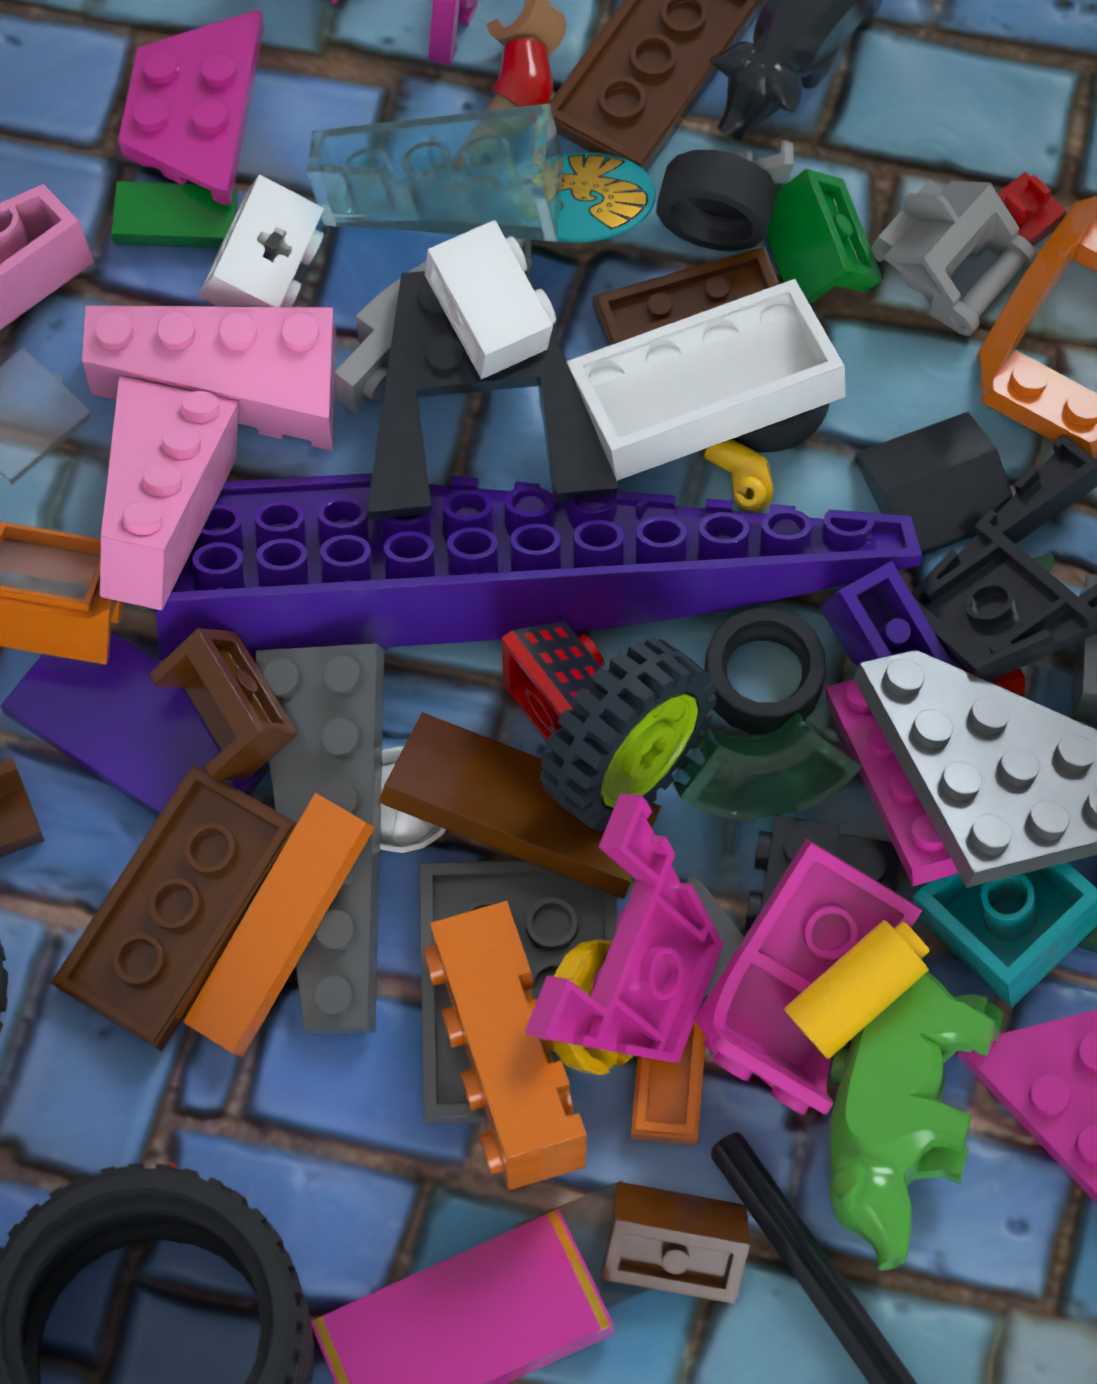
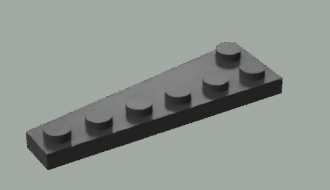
M377 643L256 651V665L298 733L269 760L275 811L298 823L312 797L317 793L375 827L296 964L304 1031L313 1035L376 1033L381 803H379L381 797L385 651Z

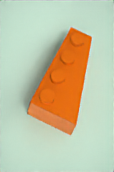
M503 901L431 922L430 928L433 945L422 948L423 956L432 985L437 986L445 983L451 1002V1007L441 1009L450 1045L452 1048L464 1045L471 1069L461 1071L460 1077L470 1110L483 1108L490 1132L479 1135L490 1175L502 1171L509 1191L586 1168L587 1134L580 1113L574 1114L569 1092L570 1084L562 1061L553 1062L550 1052L554 1050L553 1041L531 1037L525 1033L537 999L533 998L531 989L534 988L532 973L508 902Z

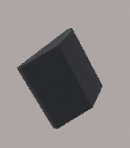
M969 412L959 414L855 453V460L881 514L911 516L922 556L976 536L975 525L989 510L997 514L1013 497L997 448Z

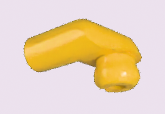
M733 439L706 449L704 459L731 473L734 500L744 511L753 513L767 508L772 501L774 487L769 463L763 455Z

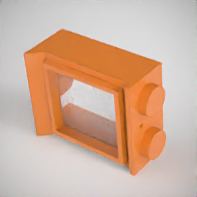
M0 522V647L107 665L110 652L111 623H120L124 602L100 597V538Z

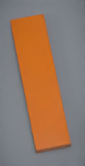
M317 793L314 794L183 1021L185 1024L230 1053L240 1057L244 1056L375 829L374 826Z

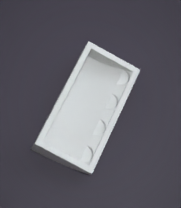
M795 279L566 361L617 481L846 397L845 365Z

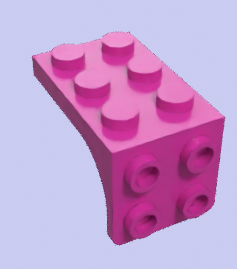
M806 838L694 1018L706 1036L703 1045L715 1053L713 1060L731 1074L745 1081H748L752 1073L757 1074L762 1081L772 1087L770 1094L774 1098L800 1114L805 1115L811 1106L827 1115L834 1104L827 1093V1080L835 1054L827 1060L786 1014L783 1008L883 920L887 921L893 928L897 927L902 921L912 928L922 909Z

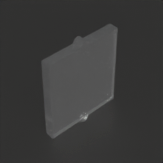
M24 347L0 366V474L11 485L92 417L91 411L65 387L63 376L61 374L52 375Z

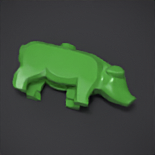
M929 972L925 973L854 1036L850 1047L843 1046L837 1051L831 1069V1084L839 1085L831 1118V1162L828 1191L832 1210L842 1227L851 1234H858L873 1247L877 1255L878 1270L880 1271L896 1268L907 1261L913 1213L907 1186L916 1179L939 1177L961 1185L968 1160L969 1146H966L972 1115L942 1103L945 1094L943 1064L957 1051L972 1053V1050H974L978 1054L987 1057L992 1042H997L1004 1018V1013L995 1004L988 1002V997L975 994L953 997L941 982Z

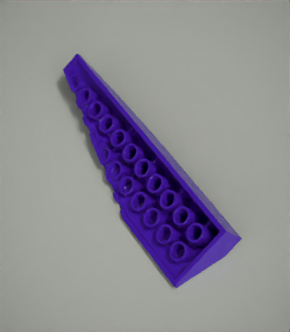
M373 473L225 482L163 610L155 609L160 661L166 659L197 628L237 632L251 657H256L257 650L375 643L383 649L401 646L502 640V637L512 630L565 621L573 632H583L665 621L793 597L853 583L893 561L898 571L922 565V552L911 516L830 509L824 515V519L809 518L803 512L795 510V506L770 504L769 513L767 514L733 511V501L708 498L705 508L676 506V496L629 491H617L614 497L554 502L552 493L540 488L538 483L515 482L512 491L479 488V478L453 476L451 486L429 484L431 498L430 514L368 520L367 509Z

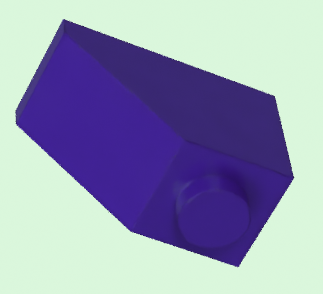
M893 561L839 590L820 606L822 613L848 657L857 667L861 662L914 650L954 666Z

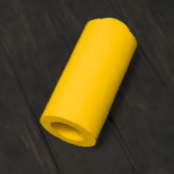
M883 920L783 1010L828 1060L929 971L921 959L930 950L904 921L893 928L887 921Z

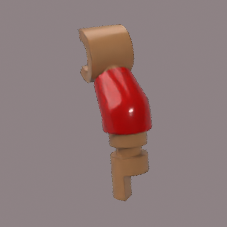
M525 0L522 13L508 27L498 19L487 23L489 33L504 46L499 77L491 89L495 96L486 108L490 116L486 121L478 119L450 160L455 166L469 173L484 150L503 161L515 144L510 139L514 132L522 134L530 121L537 123L550 102L554 90L548 56L560 45L565 35L567 23L565 15L549 0Z

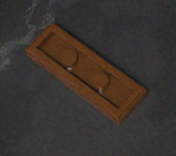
M765 246L594 295L592 306L606 344L610 346L779 285Z

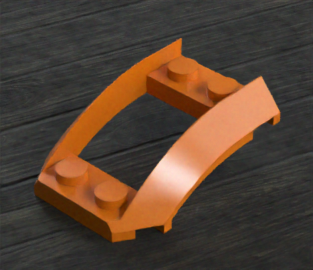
M1097 196L1077 201L1070 208L1019 282L982 344L976 358L980 360L982 376L979 381L981 403L1053 442L1064 434L1090 456L1097 459V393L1016 350L1033 319L1072 260L1097 272Z

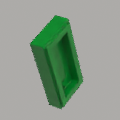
M117 181L111 231L113 243L120 245L220 248L237 212V188L234 186L231 205H221L213 201L210 190L197 184L181 185L177 183Z

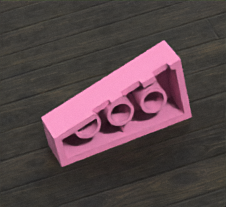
M85 306L82 363L91 395L116 400L119 375L190 391H206L218 397L239 401L238 424L257 428L258 434L282 440L284 435L311 441L312 447L333 451L336 385L334 372L336 371L337 356L333 307Z

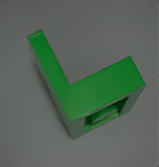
M806 168L777 190L776 202L766 238L783 282L795 279L808 303L811 304L836 285L866 293L883 280L844 179Z

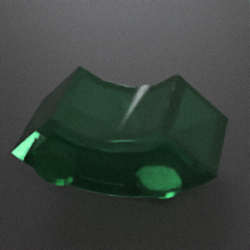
M796 713L779 730L757 738H730L708 728L703 734L704 737L698 748L692 749L687 755L691 759L683 770L677 769L672 775L674 778L672 784L681 799L701 810L725 818L756 821L758 817L775 816L795 811L797 814L824 802L843 788L862 766L845 746L799 713Z

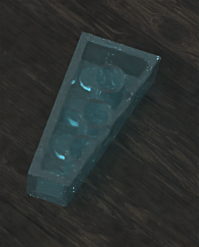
M550 104L315 130L312 132L307 174L317 205L324 208L321 217L325 226L461 235L496 220L505 238L512 236L515 239L557 241L563 155Z

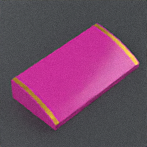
M559 1208L311 1321L335 1384H507L615 1334L613 1322Z

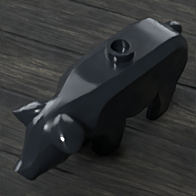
M767 0L755 25L753 44L741 41L710 58V63L728 77L726 108L717 128L727 136L743 141L751 130L780 108L794 112L801 99L802 86L807 89L815 88L825 78L837 55L839 44L843 43L856 28L866 27L877 13L883 0Z

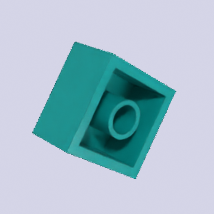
M1068 862L968 888L958 873L927 882L913 895L915 904L922 909L918 921L1010 1008L1018 1003L1097 927V888Z

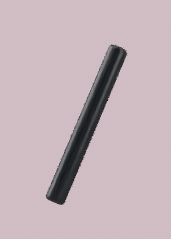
M734 1132L719 1140L711 1148V1158L868 1383L917 1384L744 1136L739 1132Z

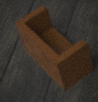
M197 628L149 674L157 687L185 688L213 735L221 752L204 768L211 780L247 781L298 735L235 631Z

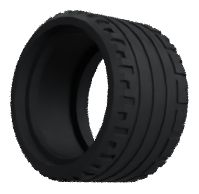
M143 1163L128 1164V1167L116 1169L114 1166L100 1169L101 1175L91 1178L87 1174L74 1179V1183L64 1188L60 1186L49 1193L51 1198L41 1206L36 1203L26 1212L28 1215L19 1224L16 1223L7 1235L10 1239L5 1247H0V1384H41L39 1352L45 1323L61 1292L82 1269L108 1252L132 1243L158 1240L193 1244L220 1256L244 1276L258 1296L261 1333L256 1360L245 1384H308L309 1381H312L314 1370L312 1324L305 1296L292 1259L285 1250L283 1241L277 1231L258 1208L252 1210L248 1207L247 1199L213 1177L205 1181L200 1178L197 1171L187 1168H172L171 1165L156 1164L155 1169L144 1168Z

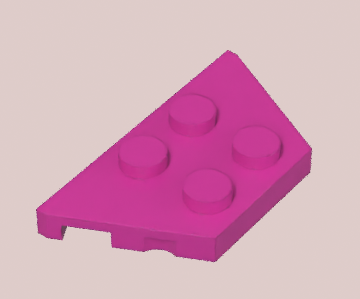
M250 11L137 48L118 138L122 156L144 167H155L163 173L164 177L181 185H184L189 180L210 190L213 201L221 205H231L264 32L262 11Z
M1097 1010L1001 1033L997 1042H992L987 1057L978 1054L974 1050H972V1053L958 1051L957 1057L1097 1204Z

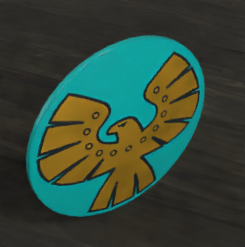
M574 153L551 158L525 172L513 187L511 206L517 220L533 233L557 241L593 242L621 235L639 225L651 212L655 203L656 193L650 176L641 167L629 160L602 153Z

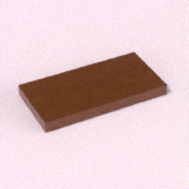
M623 0L549 102L541 117V126L591 153L609 154L629 160L647 172L719 70L710 63V58L733 44L740 42L761 12L764 0Z
M424 712L421 713L383 787L379 803L619 898H625L633 878L598 848L605 831H597L595 828L591 829L545 792L542 787L544 784L540 781V772L545 769L541 765V758ZM654 802L650 805L652 813L646 818L652 829L661 805Z
M192 764L50 984L162 1052L199 995L297 823L225 781L211 780L204 769Z

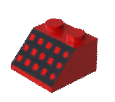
M565 621L512 630L502 637L503 687L547 743L552 732L562 729L563 726L558 723V720L564 710H573L577 702L573 699L582 687L588 690L593 685L591 676L605 666L604 659L594 642L585 634L577 637Z

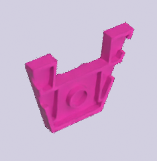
M619 794L598 847L635 878L636 882L626 907L618 916L617 931L604 964L594 977L591 997L567 978L547 976L525 1033L531 1037L679 1064L695 1022L694 1018L700 1009L724 943L692 884L680 882L671 865L675 853L666 836H656L646 819L651 815L652 810L641 795Z

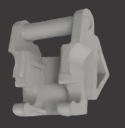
M930 179L917 194L909 193L907 195L904 208L878 236V239L871 247L875 260L878 262H883L884 260L889 262L900 272V277L908 282L907 286L927 298L930 304L929 314L964 336L972 335L980 325L978 317L1020 269L1027 270L1037 256L1035 248L1026 239L1018 235L1019 227L991 183L951 181L943 189ZM984 250H990L998 255L999 258L960 301L961 294L950 279L955 269L969 253L977 257Z

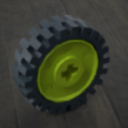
M655 638L646 639L644 644L637 642L630 645L626 655L619 652L610 659L608 671L603 668L597 670L591 676L593 685L588 690L582 687L573 699L577 704L573 710H564L559 718L558 723L563 727L561 730L551 733L547 742L551 750L543 754L541 765L545 768L540 772V781L544 784L542 786L543 789L569 813L591 829L595 828L597 831H605L619 794L641 795L650 806L657 799L656 791L660 787L666 790L674 781L672 776L677 768L684 769L691 759L687 756L688 751L698 748L704 737L699 731L709 726L713 715L708 711L716 705L717 697L713 693L717 688L716 683L712 680L713 678L691 658L662 639L658 641Z

